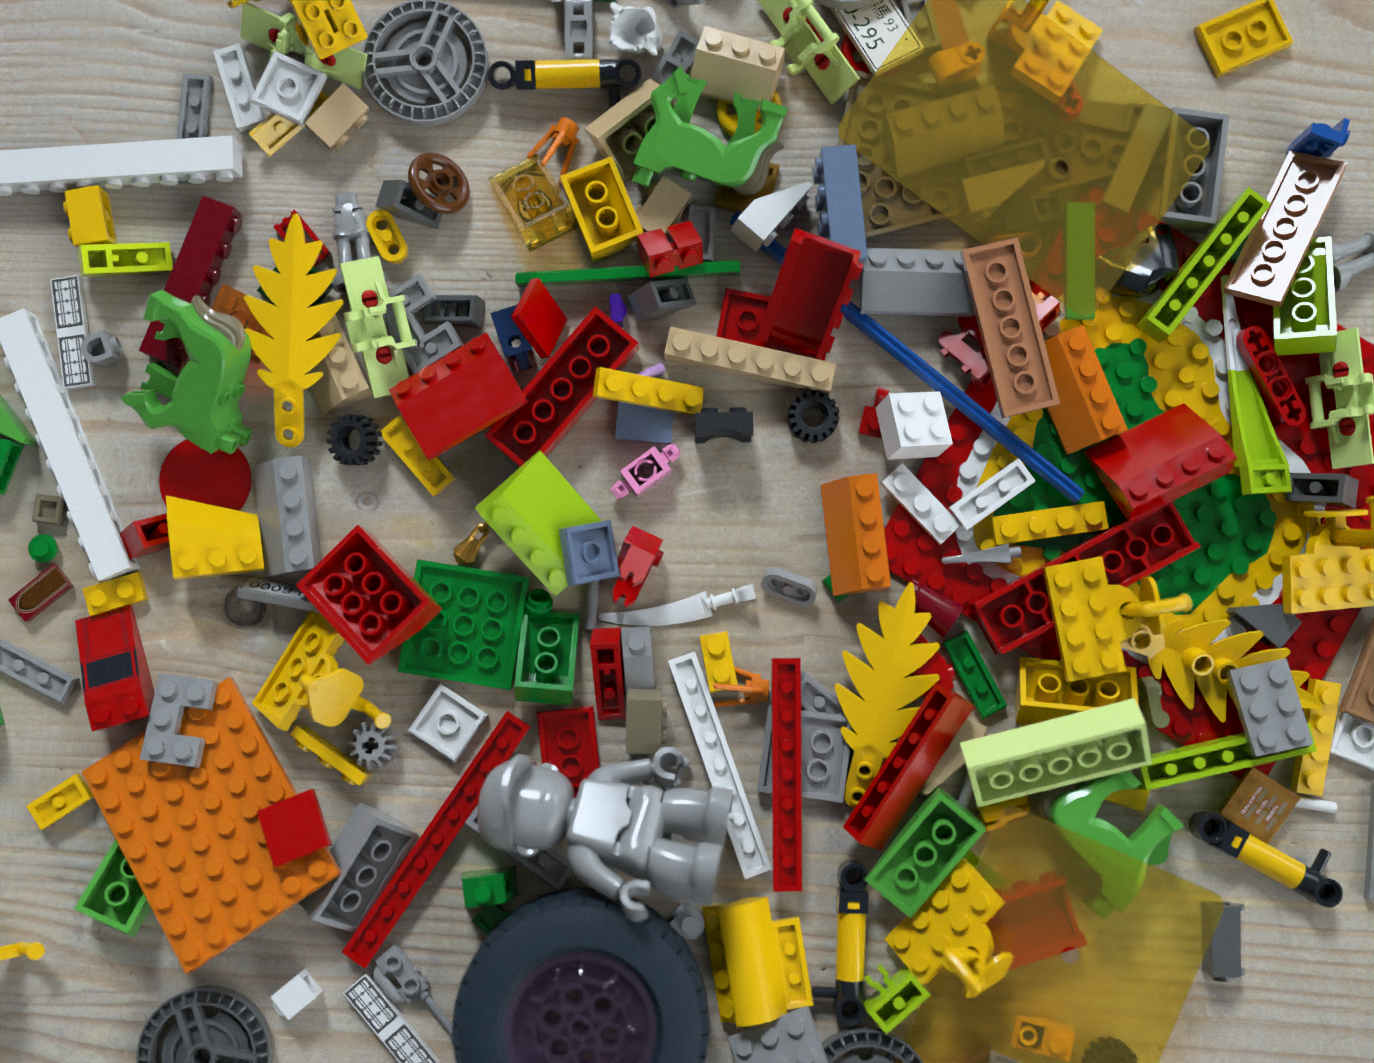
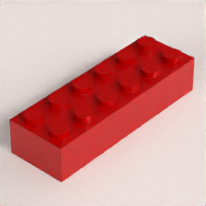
M595 306L524 388L522 392L528 403L496 421L484 436L519 467L539 450L547 458L597 400V397H593L596 369L603 367L621 371L640 349L639 342Z

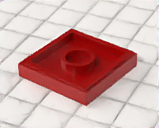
M539 278L530 280L511 316L541 359L550 356L568 321Z
M309 789L256 811L274 868L281 867L332 846L315 789Z

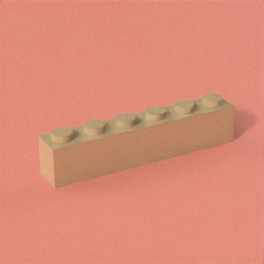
M671 326L664 352V360L804 392L819 390L822 394L830 393L836 369V363Z

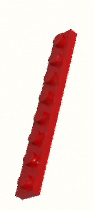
M771 658L773 892L802 891L801 658Z

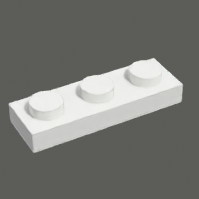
M238 43L213 51L237 129L242 132L255 128L265 117L262 108L252 104L250 101L256 88L243 47Z
M1018 458L948 509L961 524L963 530L966 531L1030 486L1035 480Z
M903 463L880 483L938 545L942 544L961 525Z

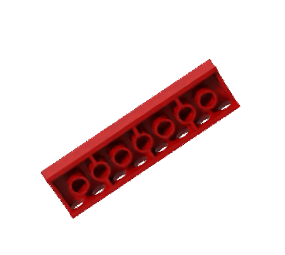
M1173 500L1130 522L1126 519L969 604L968 607L994 654L1003 655L1054 627L1043 567L1102 556L1108 585L1128 587L1141 578L1200 548L1199 543L1194 541L1173 502L1175 501Z

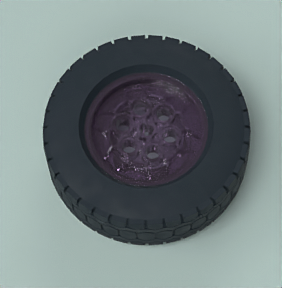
M571 888L545 894L525 903L506 916L481 944L466 969L455 999L452 1019V1042L455 1062L704 1063L709 1040V1015L707 993L701 970L685 939L672 927L670 922L652 907L631 897L629 900L633 903L643 904L648 914V918L640 922L631 921L623 915L620 899L615 901L594 888ZM571 989H578L582 992L583 998L579 1001H573L568 997L567 992ZM599 998H607L612 1006L607 1010H601L595 1002ZM548 1010H555L560 1014L561 1019L551 1022L546 1018L545 1013ZM582 1020V1023L588 1024L589 1027L581 1030V1027L579 1025L575 1026L574 1022ZM606 1028H613L618 1032V1036L612 1040L606 1039L602 1031ZM562 1040L566 1043L567 1049L561 1052L556 1051L552 1047V1042ZM584 1049H590L595 1052L596 1057L592 1060H585L581 1057L580 1052Z

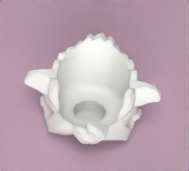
M612 2L610 8L615 16L612 17L611 27L609 28L608 43L610 48H614L616 51L621 50L631 53L648 52L652 56H657V51L663 42V35L656 24L657 18L654 10L649 6L643 9L632 6L623 7Z

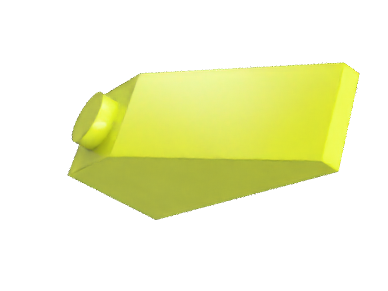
M170 242L80 245L77 249L81 277L172 271L173 269Z

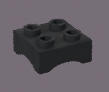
M745 407L729 408V412H718V408H702L700 413H695V444L706 443L711 439L719 437L732 438L741 443H751V436L754 435L753 412H747Z

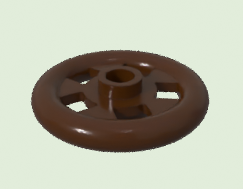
M424 153L417 156L411 162L408 169V181L413 194L421 204L440 214H454L466 206L470 197L469 183L462 169L453 160L437 153ZM433 164L441 166L442 169L433 170ZM420 170L428 174L425 180L419 177ZM452 178H455V180H456V182H457V184H458V187H452V186H453V179H452ZM428 189L436 198L433 199L425 190ZM451 194L455 201L448 203L444 197Z

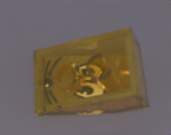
M538 154L488 178L529 253L579 228L571 204L546 166L541 165L542 160Z

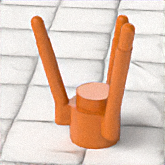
M561 117L557 125L552 124L549 131L527 154V158H532L552 137L554 142L541 161V165L545 166L558 146L566 147L569 145L560 176L567 174L574 148L579 142V139L576 137L579 132L578 125L568 118Z
M734 667L737 675L750 679L745 680L744 686L713 684L714 689L743 692V696L748 697L718 701L714 703L715 707L746 704L758 705V701L767 702L769 680L761 679V674L750 673Z

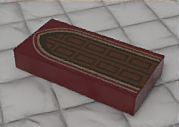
M52 564L9 598L8 601L25 622H30L74 587V585L57 564Z

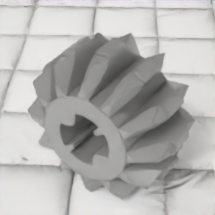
M374 721L371 727L367 722L361 723L362 731L359 729L352 731L357 740H348V745L356 746V750L349 752L350 757L360 756L356 761L358 766L366 761V768L368 770L373 769L375 763L379 768L385 766L384 759L387 761L394 759V756L388 750L398 749V745L390 744V740L395 739L397 735L393 733L387 736L386 733L390 726L385 729H379L375 726ZM375 738L374 743L378 742L379 747L371 751L372 747L368 748V741Z

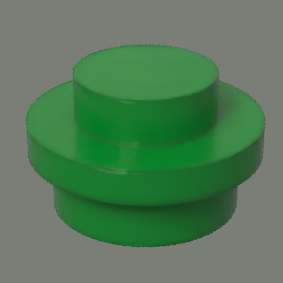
M39 534L33 537L28 545L29 555L37 562H49L58 553V543L50 535Z
M534 589L529 592L526 598L525 608L532 614H546L553 608V599L546 590Z

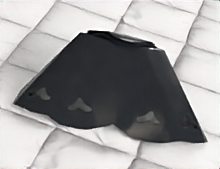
M1168 224L1151 225L1136 235L1127 246L1112 249L1098 257L1095 261V283L1115 295L1127 298H1140L1157 293L1179 271L1176 242L1171 227ZM1165 230H1168V232L1166 233V235H1164V234L1158 232V231L1164 232ZM1149 237V243L1140 244V242L1145 241ZM1119 254H1122L1120 260L1112 259V257H1117ZM1105 264L1106 272L1098 274L1102 270V265ZM1160 278L1165 279L1161 286L1155 287Z

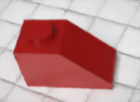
M167 513L133 521L119 533L130 559L156 553L170 547Z

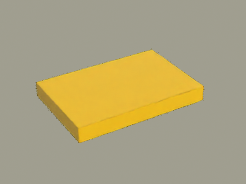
M1274 0L1253 1L1197 25L1193 29L1216 78L1286 49L1294 43Z

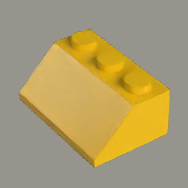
M612 156L560 176L563 191L593 262L620 252L637 240L638 234L644 233Z

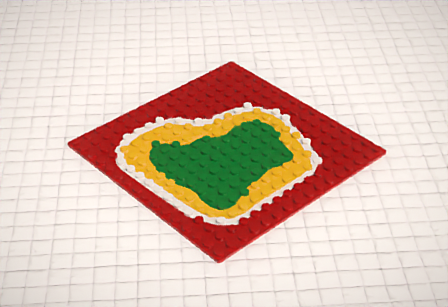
M1094 182L1085 186L1077 202H1095V261L1098 257L1112 249L1127 246L1136 235L1151 225L1165 223L1134 205H1131L1126 215L1101 205L1100 202L1106 189ZM1061 227L1029 281L1031 291L1035 295L1041 292L1046 296V299L1052 295L1060 302V316L1042 332L1044 341L1084 325L1128 430L1185 403L1220 433L1233 451L1221 276H1229L1235 264L1229 260L1226 262L1171 335L1158 343L1136 325L1170 281L1157 293L1140 298H1127L1115 295L1095 283V318L1093 320H1065L1062 283L1064 249ZM1171 227L1175 237L1180 270L1200 243ZM1165 230L1164 232H1162V231H1158V232H1159V233H1162V234H1164V235H1166V233L1168 232V230ZM1149 237L1145 241L1140 242V244L1149 243ZM1119 254L1117 257H1112V259L1120 260L1122 254ZM1105 264L1102 265V270L1098 274L1106 272ZM1160 278L1155 287L1161 286L1165 279ZM1233 296L1241 330L1251 326H1259L1266 332L1274 348L1273 306ZM1336 323L1337 332L1347 330ZM1254 335L1247 339L1249 344L1256 340ZM1359 336L1363 372L1373 374L1374 383V344ZM1262 348L1258 349V351L1253 352V354L1255 355L1263 352ZM1319 353L1278 356L1305 407L1306 418L1304 422L1293 427L1281 426L1276 421L1259 386L1258 389L1277 439L1289 463L1290 473L1347 474L1358 480L1355 509L1368 510V515L1346 516V526L1350 529L1371 530L1370 504L1366 502V499L1374 496V464L1332 469L1327 427L1310 429L1312 414L1308 385H1305L1304 379L1321 375ZM1261 357L1259 368L1264 372L1269 371L1270 361L1266 357ZM971 380L964 392L967 396L1084 490L1083 496L1073 503L1023 463L1034 478V483L968 530L964 531L960 525L940 545L900 504L897 505L884 528L889 571L909 583L914 579L922 586L925 584L941 595L965 605L961 614L977 623L968 607L969 604L1105 531L1010 543L1009 548L1020 547L1021 558L1011 559L1009 564H943L941 562L944 557L963 555L996 547L993 541L991 517L1100 501L1105 503L1109 528L1126 520V517L1084 455V451L1111 438L1066 455L1046 408L1002 418L993 382L991 381L980 391L972 385ZM1274 382L1272 392L1277 397L1283 394V386L1279 382ZM1320 383L1324 419L1328 420L1330 411L1336 410L1334 389H1327L1325 383ZM1289 399L1280 401L1279 404L1284 405L1285 402H1289ZM956 407L947 421L953 444L938 457L925 458L915 475L949 512L948 508L1018 459ZM1293 409L1289 410L1290 412L1286 414L1288 419H1291L1292 415L1295 414ZM1369 415L1374 457V415ZM1235 465L1230 473L1175 499V502H1173L1194 541L1199 543L1200 548L1146 576L1154 579L1160 601L1176 598L1181 594H1187L1191 599L1192 607L1189 611L1181 610L1163 614L1165 624L1176 619H1182L1185 623L1179 629L1181 631L1197 624L1228 619L1231 624L1213 642L1248 632L1225 611L1229 607L1283 604L1282 555L1303 554L1306 552V545L1310 534L1307 529V517H1304V512L1307 510L1352 508H1328L1285 501L1286 493L1242 495L1240 470L1235 468ZM1320 517V525L1326 524V517ZM1140 580L1126 587L1138 598ZM1362 607L1296 613L1295 617L1302 623L1282 646V648L1290 650V654L1286 657L1290 670L1305 671L1310 674L1309 678L1322 680ZM1143 617L1141 624L1147 625ZM1055 627L1018 646V648L1035 658L1062 661ZM1141 633L1135 637L1134 641L1140 640ZM1258 641L1243 656L1269 650V648ZM1121 648L1125 667H1135L1137 679L1151 676L1160 683L1162 689V696L1160 698L1162 711L1168 714L1169 724L1164 728L1154 729L1183 746L1244 733L1237 707L1231 699L1228 690L1226 721L1221 722L1203 698L1196 680L1194 683L1193 709H1188L1172 687L1163 665L1161 678L1156 679L1151 673L1146 655ZM1309 678L1300 686L1305 691L1308 689ZM1276 761L1253 767L1268 776ZM1247 768L1228 773L1240 779Z

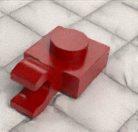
M878 387L875 392L873 406H864L858 434L882 439L876 407L889 394L888 389Z

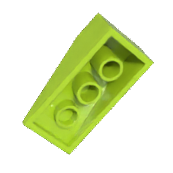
M1331 236L1313 238L1281 307L1273 306L1274 350L1278 356L1336 352L1337 328Z

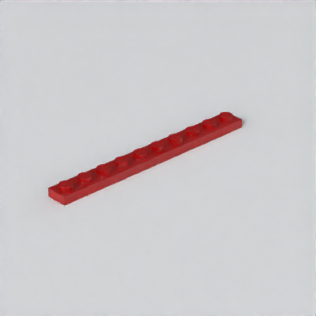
M507 710L341 953L364 969L369 965L479 804L480 790L487 776L495 767L509 760L531 728L529 724Z

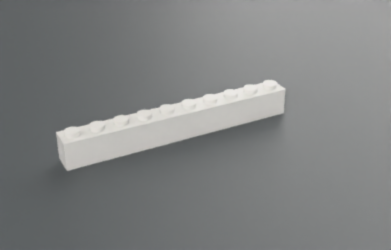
M233 136L0 151V196H11L12 192L39 194L40 190L63 193L67 189H78L94 185L105 186L109 189H121L122 185L149 187L150 183L173 186L177 185L178 181H188L193 184L205 183V180L216 179L220 182H231L233 178L243 177L242 147Z
M23 308L0 318V347H3L6 355L4 357L5 365L14 374L16 383H14L15 389L19 396L24 399L27 406L25 408L26 416L37 430L35 435L37 443L46 452L48 457L46 465L57 479L59 484L57 485V492L61 499L66 501L69 509L67 512L68 519L78 530L80 535L78 543L85 553L87 552L91 562L88 564L91 574L98 581L106 582L141 569L136 558H129L119 533L124 530V527L68 391L63 387V379L36 314Z

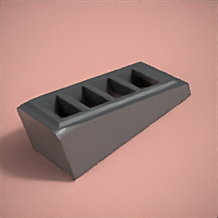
M435 295L437 299L424 307L423 322L425 324L442 325L448 321L452 326L483 327L485 301L477 295ZM436 303H440L439 316H435ZM448 304H451L450 315L447 316ZM459 305H462L461 317H458Z

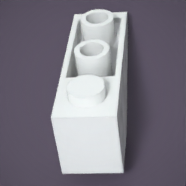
M808 181L755 199L738 217L730 231L755 252L763 244L768 247L778 235L775 230L779 226L784 229L794 217L791 212L795 207L800 211L810 199L807 193L813 185Z

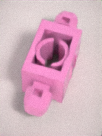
M669 444L662 449V453H659L654 446L620 470L624 480L622 482L618 480L610 489L616 499L626 497L630 494L629 491L631 489L638 497L671 473V468L667 463H673L679 458L681 452L677 446ZM652 457L661 471L657 473V467L654 466V473L650 478H638V481L643 483L639 486L630 472L634 470L637 477L638 469L641 466H653V462L648 460Z

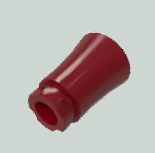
M913 579L915 613H931V619L927 625L944 638L965 605L941 595L925 584L922 586Z

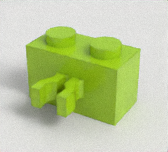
M880 963L877 969L882 973V979L885 983L881 985L879 981L872 980L869 974L865 976L866 982L877 990L863 1002V1005L881 1029L888 1034L931 995L906 965L889 979L888 972Z

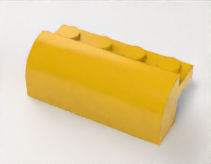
M744 897L732 903L703 905L702 911L720 1021L736 1023L737 1027L753 1026L773 1021L787 1014L768 897Z

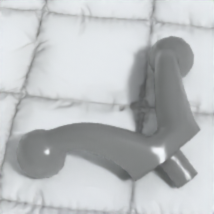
M685 757L684 762L680 763L676 768L674 788L682 785V770L690 765L688 757ZM650 776V780H648V781H643V782H642L643 784H646V785H647V784H650L651 782H654V783L658 784V785L664 790V792H665L666 790L672 789V788H669V787H665V786L660 785V784L654 779L653 776Z

